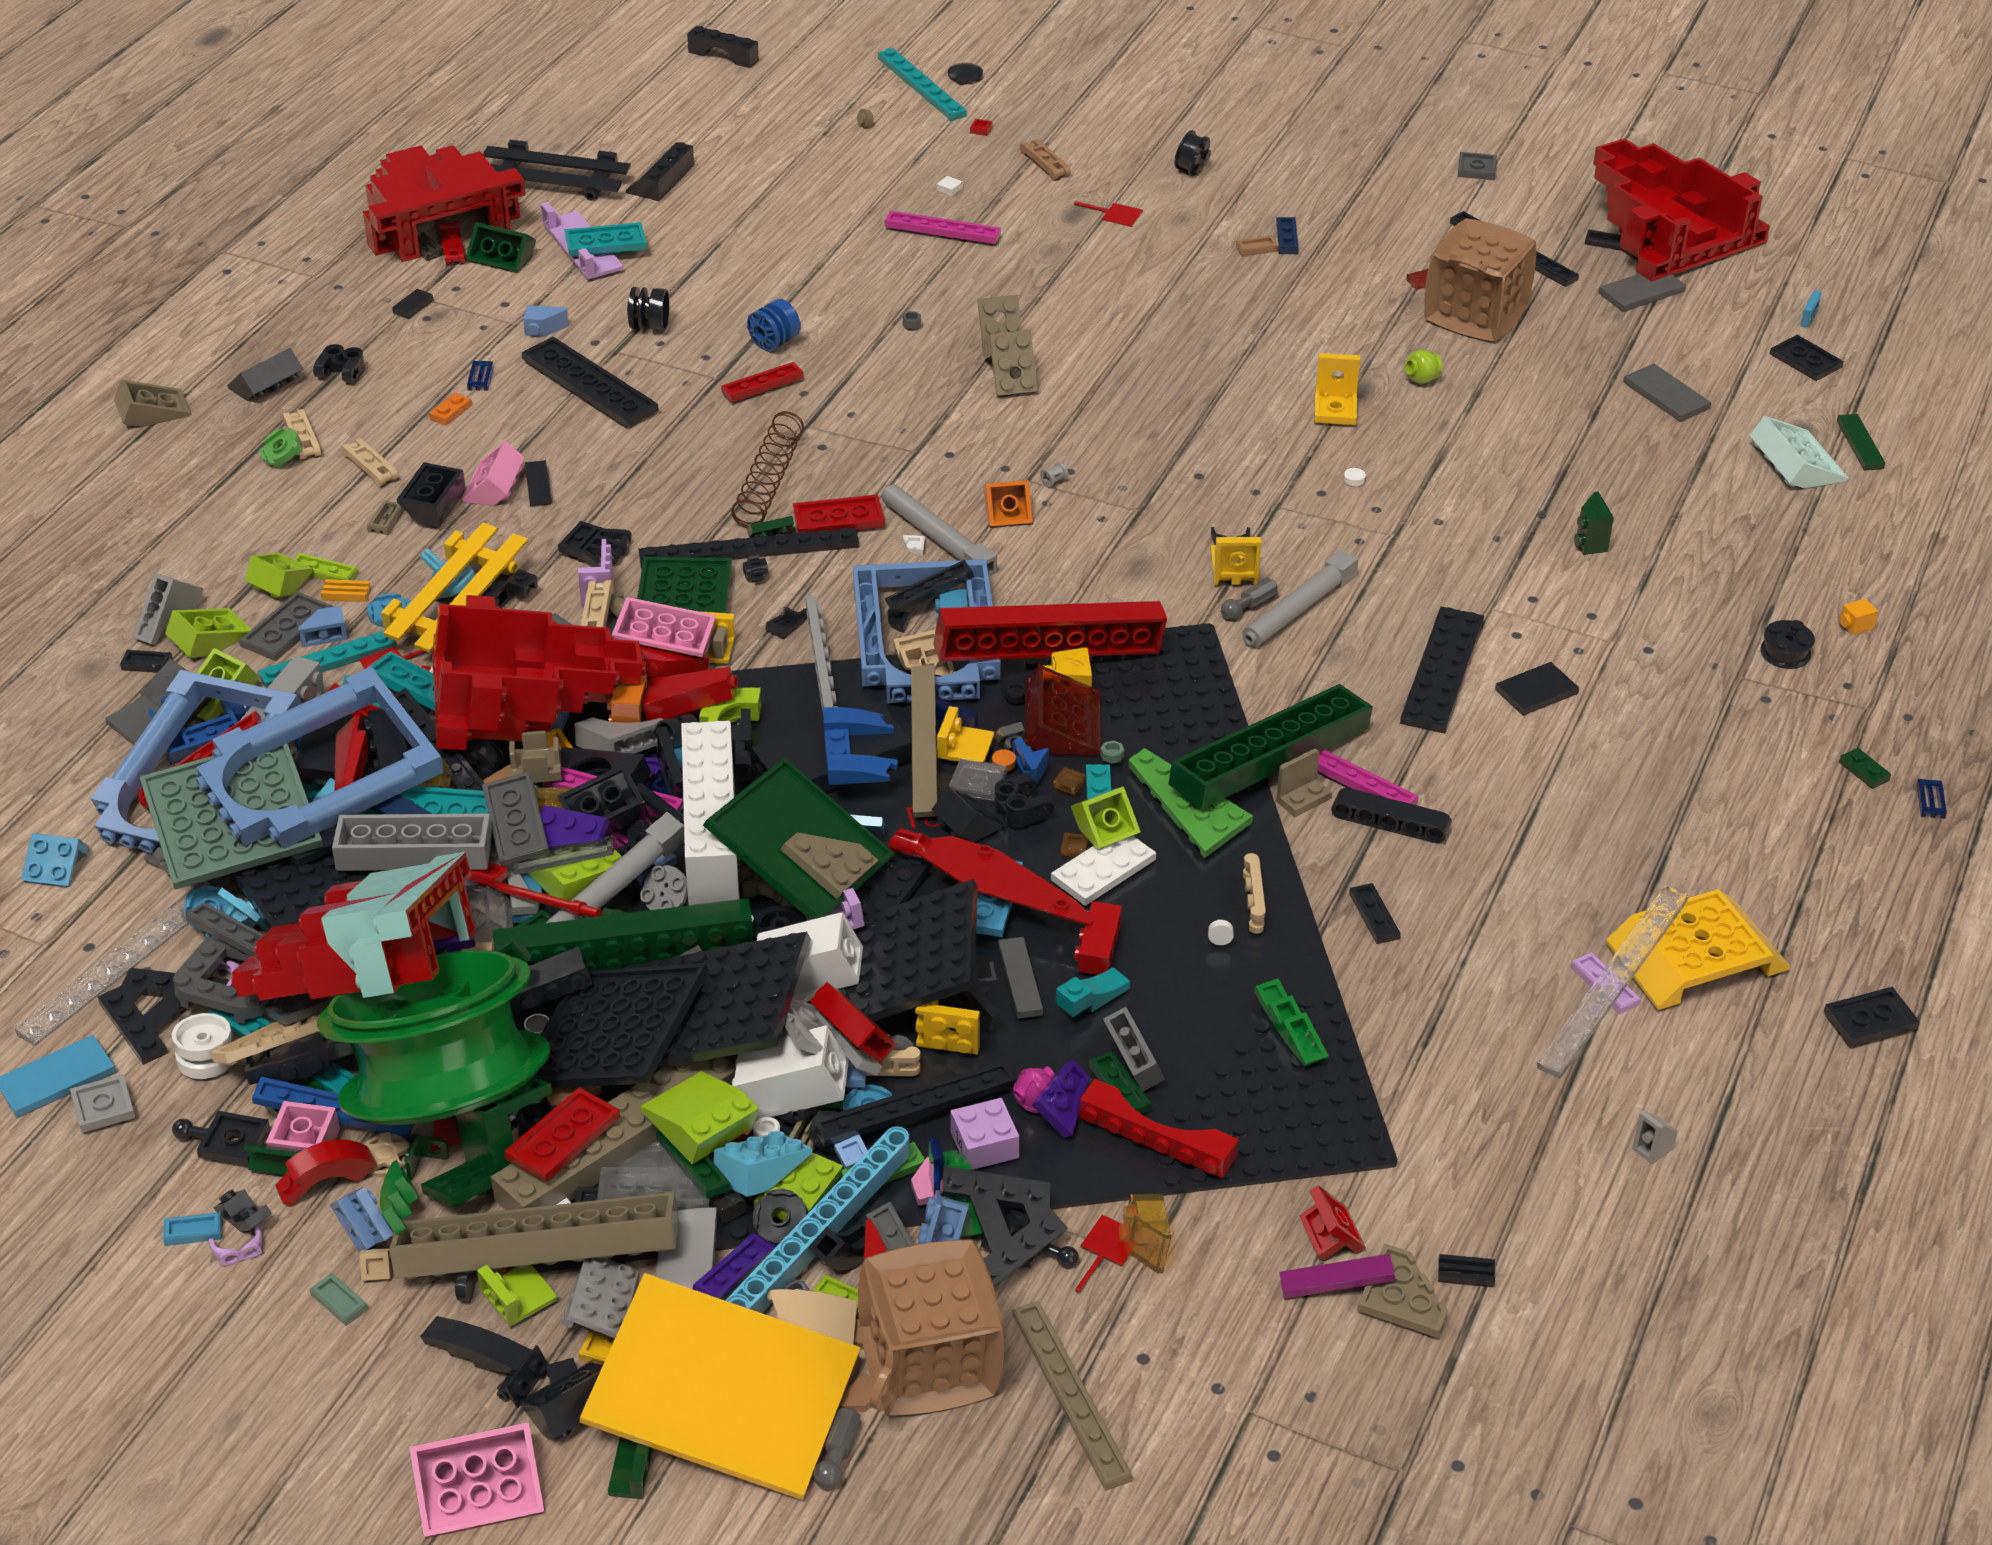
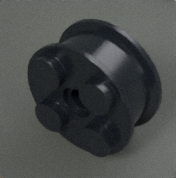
M1194 130L1188 131L1178 146L1174 160L1175 168L1178 170L1183 168L1188 170L1190 175H1198L1204 162L1211 155V150H1209L1210 138L1207 136L1200 137L1196 135Z
M1799 620L1775 621L1765 628V640L1761 644L1760 651L1763 658L1776 667L1797 669L1809 662L1811 658L1810 649L1814 645L1815 637L1812 631Z
M472 738L471 741H467L466 750L457 749L482 780L498 772L504 766V754L500 747L491 739Z
M777 905L768 907L759 912L753 920L754 941H757L758 933L807 921L806 916L800 910L791 906Z

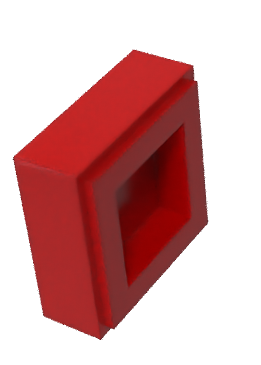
M975 119L970 127V133L988 136L993 127V121Z

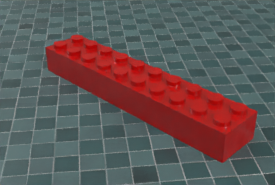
M1160 601L939 608L933 645L939 662L1050 658L1054 652L1088 648L1089 656L1159 654L1167 616Z

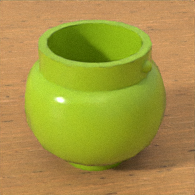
M1419 349L1408 356L1404 367L1406 374L1413 382L1425 384L1437 379L1441 375L1443 365L1437 353Z

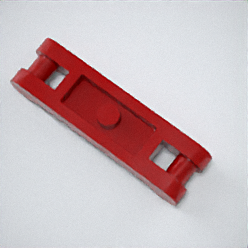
M452 221L453 223L445 224V222L439 223L446 265L452 264L451 262L465 263L458 221Z

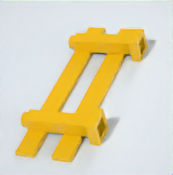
M483 522L467 540H464L462 532L455 530L444 542L446 560H448L446 564L405 609L402 608L401 601L393 599L381 612L383 627L386 629L383 632L384 636L400 641L408 631L421 636L414 644L415 648L431 653L434 634H436L437 619L434 621L424 617L423 614L470 562L480 565L482 568L450 605L465 606L466 595L481 596L500 573L507 576L515 573L518 570L519 564L514 561V558L528 543V538L513 533L497 551H493L484 546L498 532L497 527Z

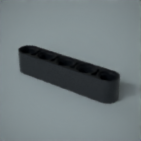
M1351 788L1340 789L1331 808L1333 815L1339 819L1437 844L1445 841L1452 823L1450 816L1444 812Z

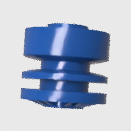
M775 299L748 316L747 329L752 340L759 348L765 351H772L784 342L799 335L801 322L796 310L789 302L784 299Z

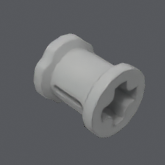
M1057 462L1054 467L1050 469L1045 468L1040 472L1041 480L1046 487L1053 486L1059 480H1066L1069 475L1067 467L1062 462Z

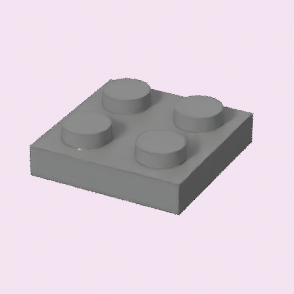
M123 1074L70 1088L81 1133L135 1118Z

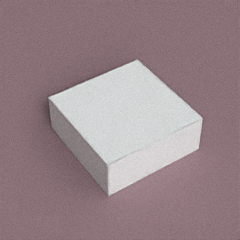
M949 176L937 183V191L953 196L963 188V181Z

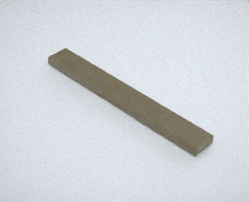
M911 666L914 818L938 816L931 810L937 802L935 666Z
M1036 1301L1013 1309V1317L1104 1490L1107 1491L1132 1482L1133 1475L1040 1302Z

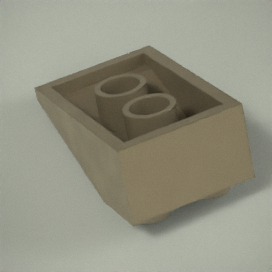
M121 379L114 397L122 423L128 426L145 427L189 417L191 414L182 390L178 388Z

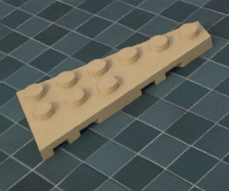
M321 1013L289 1026L278 1021L211 1051L213 1062L225 1063L226 1066L239 1063L241 1059L302 1037L320 1033L317 1028V1019Z

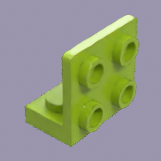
M488 1265L477 1269L481 1293L509 1327L557 1301L556 1293L532 1265L523 1268L516 1267L503 1276L498 1272L494 1273Z

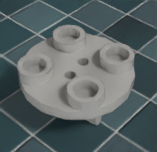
M657 865L653 867L646 877L640 898L650 910L683 906L688 897L687 879L684 873L676 867Z

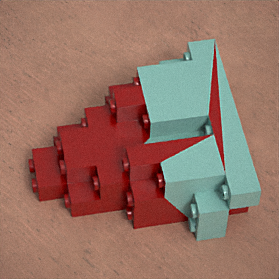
M466 852L436 856L429 864L370 873L363 881L333 885L325 892V905L307 908L300 915L299 923L272 927L255 942V956H250L232 972V986L237 990L238 997L257 994L260 1001L309 993L310 999L361 991L363 998L394 993L402 984L432 980L440 972L433 940L459 936V940L463 941L469 940L476 933L465 882L472 876Z

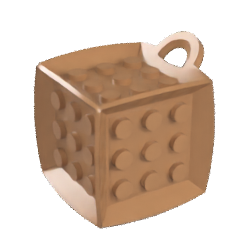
M1464 219L1443 237L1432 254L1425 286V319L1440 327L1472 338L1492 342L1500 339L1514 326L1527 306L1535 274L1536 241L1517 231L1484 221Z
M947 1240L922 1243L886 1251L866 1258L863 1261L859 1278L858 1313L869 1373L875 1379V1385L870 1397V1406L878 1411L884 1410L888 1416L912 1415L951 1409L994 1396L997 1392L1003 1370L1004 1335L993 1283L975 1241Z

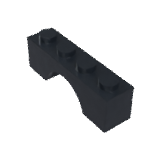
M695 26L687 33L688 53L705 56L713 47H717L726 51L733 59L735 65L751 68L759 61L758 41L723 33L719 30L707 29L703 26Z
M571 747L561 748V767L596 776L625 764L636 786L639 783L644 784L651 773L644 754Z

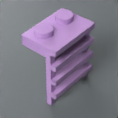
M602 539L601 567L578 568L582 608L585 605L589 581L603 583L605 580H612L614 582L611 544H607L606 539Z

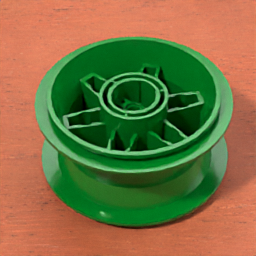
M472 950L436 955L440 972L432 980L402 984L394 993L363 998L361 991L336 995L329 1006L318 1017L317 1028L320 1034L327 1039L351 1043L359 1067V1073L344 1085L338 1095L340 1109L351 1117L374 1124H416L444 1119L475 1110L497 1101L525 1085L545 1064L551 1052L549 1042L545 1037L531 1031L518 1030L515 1027L510 999L521 992L529 983L531 970L528 964L518 958L510 957L505 953L497 951Z

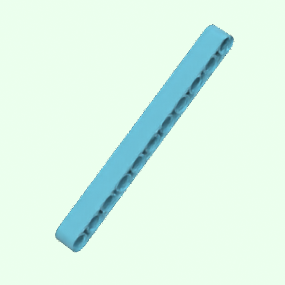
M902 1127L888 1129L725 1301L763 1313L772 1303V1301L768 1300V1292L770 1290L784 1289L785 1285L792 1282L815 1258L816 1254L809 1247L826 1226L838 1233L908 1159L910 1155L908 1131Z

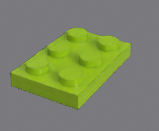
M812 1153L769 1191L782 1188L793 1191L803 1199L809 1213L840 1178L843 1165ZM769 1191L759 1193L754 1200V1208L759 1199H762ZM779 1210L775 1213L774 1217L785 1221L787 1212L786 1210Z

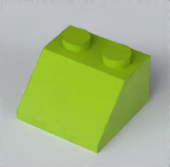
M279 552L251 555L244 581L253 584L255 589L270 592L272 597L283 598V596L293 595L312 573L313 568Z
M1124 786L1071 806L1079 829L1096 849L1141 832Z

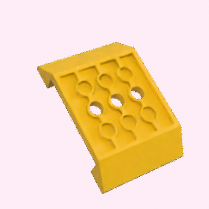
M1720 889L1632 914L1606 939L1607 945L1657 1010L1680 1004L1683 989L1760 966L1767 976L1790 970V965L1738 902Z

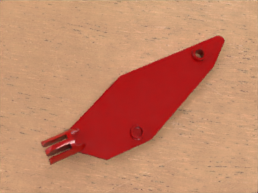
M901 827L895 832L888 843L892 851L915 858H924L959 882L974 879L978 885V892L1047 912L1056 917H1063L1086 925L1093 923V917L1075 899L1001 851L988 845H980L954 836L929 838L924 834Z

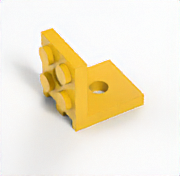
M1319 353L1314 423L1356 425L1360 355ZM1335 371H1341L1343 375L1334 376L1332 373Z
M1216 537V545H1211L1210 547L1214 585H1218L1219 581H1231L1232 585H1240L1242 580H1253L1254 585L1258 583L1261 537Z
M939 1000L916 1007L915 1014H918L916 1021V1032H918L916 1046L978 1055L980 1011L939 1006Z

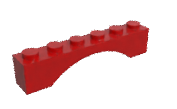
M1097 1079L1093 1080L1080 1098V1118L1108 1129L1113 1133L1127 1137L1136 1143H1141L1160 1153L1176 1158L1183 1163L1202 1169L1209 1174L1223 1178L1237 1157V1138L1216 1129L1183 1130L1156 1123L1132 1108L1118 1088Z

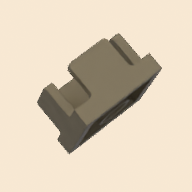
M546 731L522 733L523 749H516L515 741H510L509 753L512 776L530 771L533 783L562 780L561 749L558 737H553V746H548Z

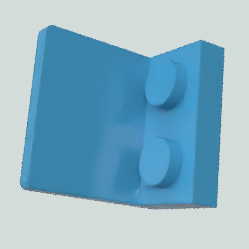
M32 833L21 880L24 882L69 887L76 858L78 855L87 856L89 846L77 838Z

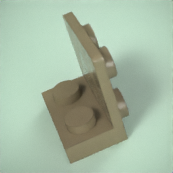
M1316 748L1284 763L1279 768L1276 802L1294 818L1330 800L1332 797V791L1317 780L1319 751Z

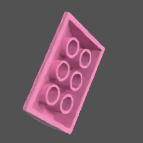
M626 597L612 637L619 640L639 641L641 645L703 657L710 648V639L714 634L716 615Z
M529 1422L409 1447L424 1538L544 1512Z

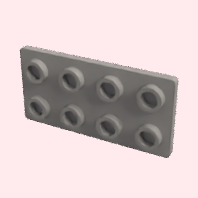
M594 1257L583 1260L581 1270L570 1291L561 1324L572 1328L575 1322L616 1338L631 1303L638 1271L632 1269L629 1265L620 1264L608 1258Z

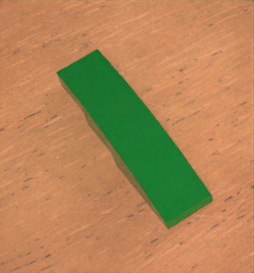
M1279 978L1255 986L1254 992L1266 1014L1301 1063L1307 1066L1327 1059L1329 1055L1306 1012L1301 1013L1292 995L1287 996Z
M396 1159L391 1163L384 1178L379 1203L382 1215L397 1235L406 1229L403 1219L412 1213L409 1204L416 1200L418 1196L412 1181Z

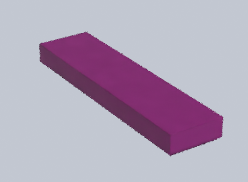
M1390 1254L1279 1272L1284 1299L1395 1281Z

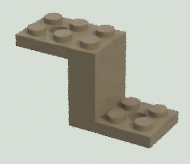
M1018 295L977 299L984 360L992 359L996 396L1037 392L1031 330L1022 331ZM996 312H1002L1005 315L1003 323H998L995 320ZM1011 368L1019 369L1020 376L1018 379L1011 378L1009 374Z

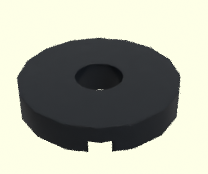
M783 1188L771 1190L756 1203L752 1214L753 1225L763 1239L772 1244L779 1245L808 1214V1209L803 1199L793 1191ZM779 1210H786L787 1217L785 1221L775 1223V1213Z

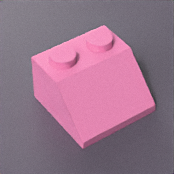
M284 1101L266 1141L267 1146L304 1150L317 1143L336 1140L340 1131L336 1108Z

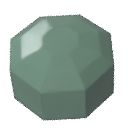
M1116 741L1105 742L1101 747L1103 761L1109 763L1120 762L1124 757L1123 745Z

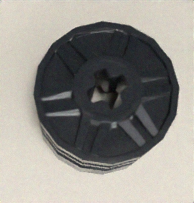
M633 286L627 304L629 327L637 329L639 325V328L644 330L649 321L651 330L665 331L668 326L670 311L668 290L653 288L649 297L646 287H643L640 291L639 287Z

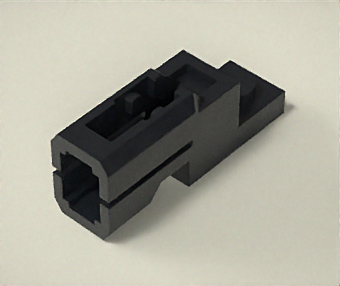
M741 709V719H737V725H731L732 755L735 757L736 782L752 779L750 709Z

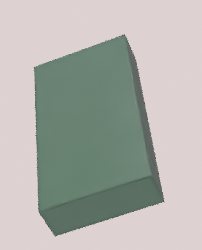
M333 1273L310 1288L311 1296L345 1326L368 1311L367 1303Z

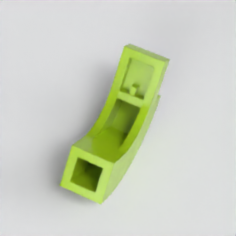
M760 688L735 689L733 699L702 708L699 721H730L732 723L737 721V719H741V709H750L751 721H759L761 711Z

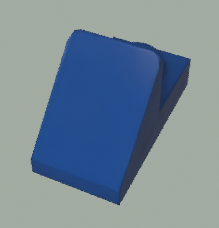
M1022 738L1013 740V753L1016 755V764L1022 773L1030 774L1038 783L1048 767L1049 749L1045 748L1032 752L1031 747L1027 746Z

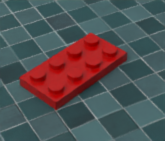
M878 494L793 503V513L798 533L842 528L861 530L885 527Z
M579 1087L505 1150V1157L508 1161L547 1182L621 1117L620 1109Z

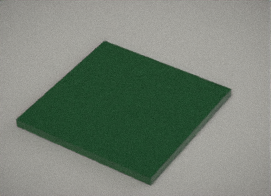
M786 758L780 760L710 816L703 824L709 832L810 920L829 916L841 905V902L845 901L843 893L836 899L780 850L784 843L797 832L858 843L878 859V862L849 888H853L854 891L859 889L895 855L892 850Z

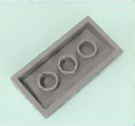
M694 1208L678 1211L679 1227L676 1248L666 1252H658L656 1277L692 1289L693 1284L714 1267L717 1228L716 1208Z

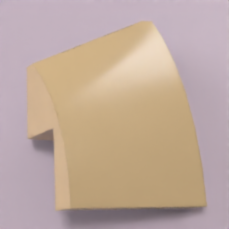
M936 629L893 639L895 651L904 669L911 670V666L934 665L935 675L945 676L955 672L952 661L939 662L933 645Z
M778 1289L768 1292L767 1297L774 1304L777 1319L853 1345L857 1301L832 1294L805 1290Z

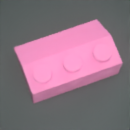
M504 441L478 463L461 500L465 503L495 505L500 500L505 501L511 494L510 488L517 481L515 477L522 469L521 464L524 456L508 442Z

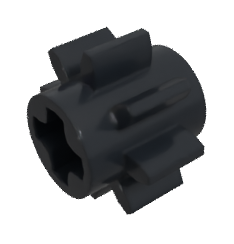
M759 554L748 556L747 561L742 563L745 578H751L752 582L762 581L764 579L763 575L768 574L766 559H759Z

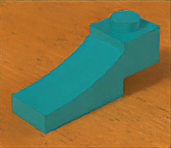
M1114 967L1092 978L1079 980L1077 977H1074L1056 988V1003L1072 1017L1085 1009L1093 1012L1130 989V980Z

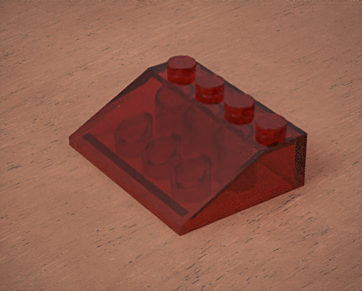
M1039 664L1025 684V744L1037 750L1048 748L1049 753L1099 755L1100 690Z

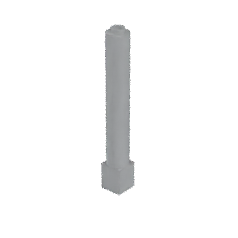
M892 484L884 489L882 501L957 559H986L988 577L997 573V555L983 544L975 545L897 485Z
M1343 550L1338 551L1325 561V567L1244 628L1242 635L1245 643L1251 647H1258L1336 586L1342 588L1357 576L1359 558Z
M666 812L645 830L647 836L571 901H583L588 906L601 909L659 857L663 855L667 858L685 842L684 825ZM561 909L546 923L590 917L586 915L582 917L572 915L570 911Z

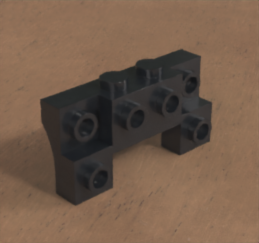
M518 569L509 576L500 573L481 596L495 597V606L502 608L511 600L510 593L526 598L528 586L536 589L538 587L537 576Z
M317 1033L268 1049L267 1059L254 1062L252 1055L246 1057L244 1070L249 1085L258 1083L261 1077L270 1079L276 1077L279 1081L294 1084L300 1079L324 1074L326 1071L331 1070L330 1060L343 1059L353 1054L354 1051L351 1043L337 1042L325 1037L323 1039V1036Z

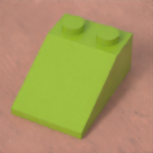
M230 608L172 610L165 634L186 656L198 658L209 656L214 648L221 651L239 642L252 629Z
M215 648L197 671L198 674L231 681L236 680L250 685H255L260 677L246 663ZM212 698L196 717L204 721L218 717L224 712L220 700Z

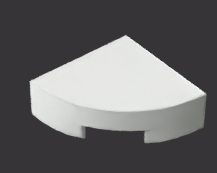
M903 535L904 547L913 554L923 556L925 536Z

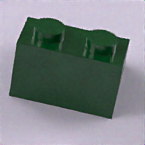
M1599 491L1594 492L1581 507L1580 517L1577 518L1578 530L1574 536V542L1583 555L1608 552L1614 517Z

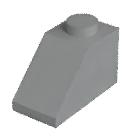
M1642 1111L1639 1114L1632 1149L1653 1165L1674 1149L1678 1131L1657 1115Z

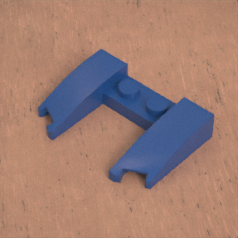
M164 696V697L161 699V703H162V704L164 703V701L167 699L168 696ZM220 700L226 715L184 729L182 727L165 752L170 765L181 762L194 751H197L238 723L251 706ZM149 709L148 714L152 720L155 713L152 709Z
M823 707L829 785L890 781V775L886 772L888 768L896 770L898 768V761L870 755L850 754L849 736L894 733V726L886 724L884 715L855 708Z

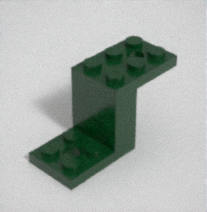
M533 1077L525 1085L497 1101L456 1115L466 1162L422 1183L423 1194L452 1207L461 1206L466 1203V1200L474 1196L486 1194L492 1188L491 1176L512 1163L505 1157V1150L514 1144L508 1115L520 1112L521 1108L529 1104L541 1102L544 1097L552 1094L551 1084Z

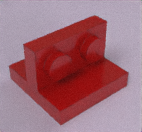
M1319 1185L1310 1190L1315 1205L1299 1216L1318 1257L1324 1261L1344 1246L1349 1247L1357 1254L1364 1250L1366 1247L1347 1207Z

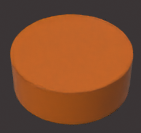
M998 750L992 755V765L998 771H1010L1016 765V755L1010 750Z

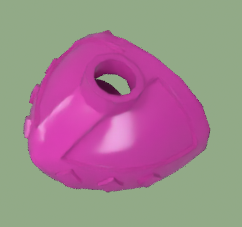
M1047 1066L1044 1069L1028 1068L1022 1070L1013 1088V1093L1018 1104L1025 1110L1039 1113L1031 1104L1054 1078L1055 1074L1050 1067Z

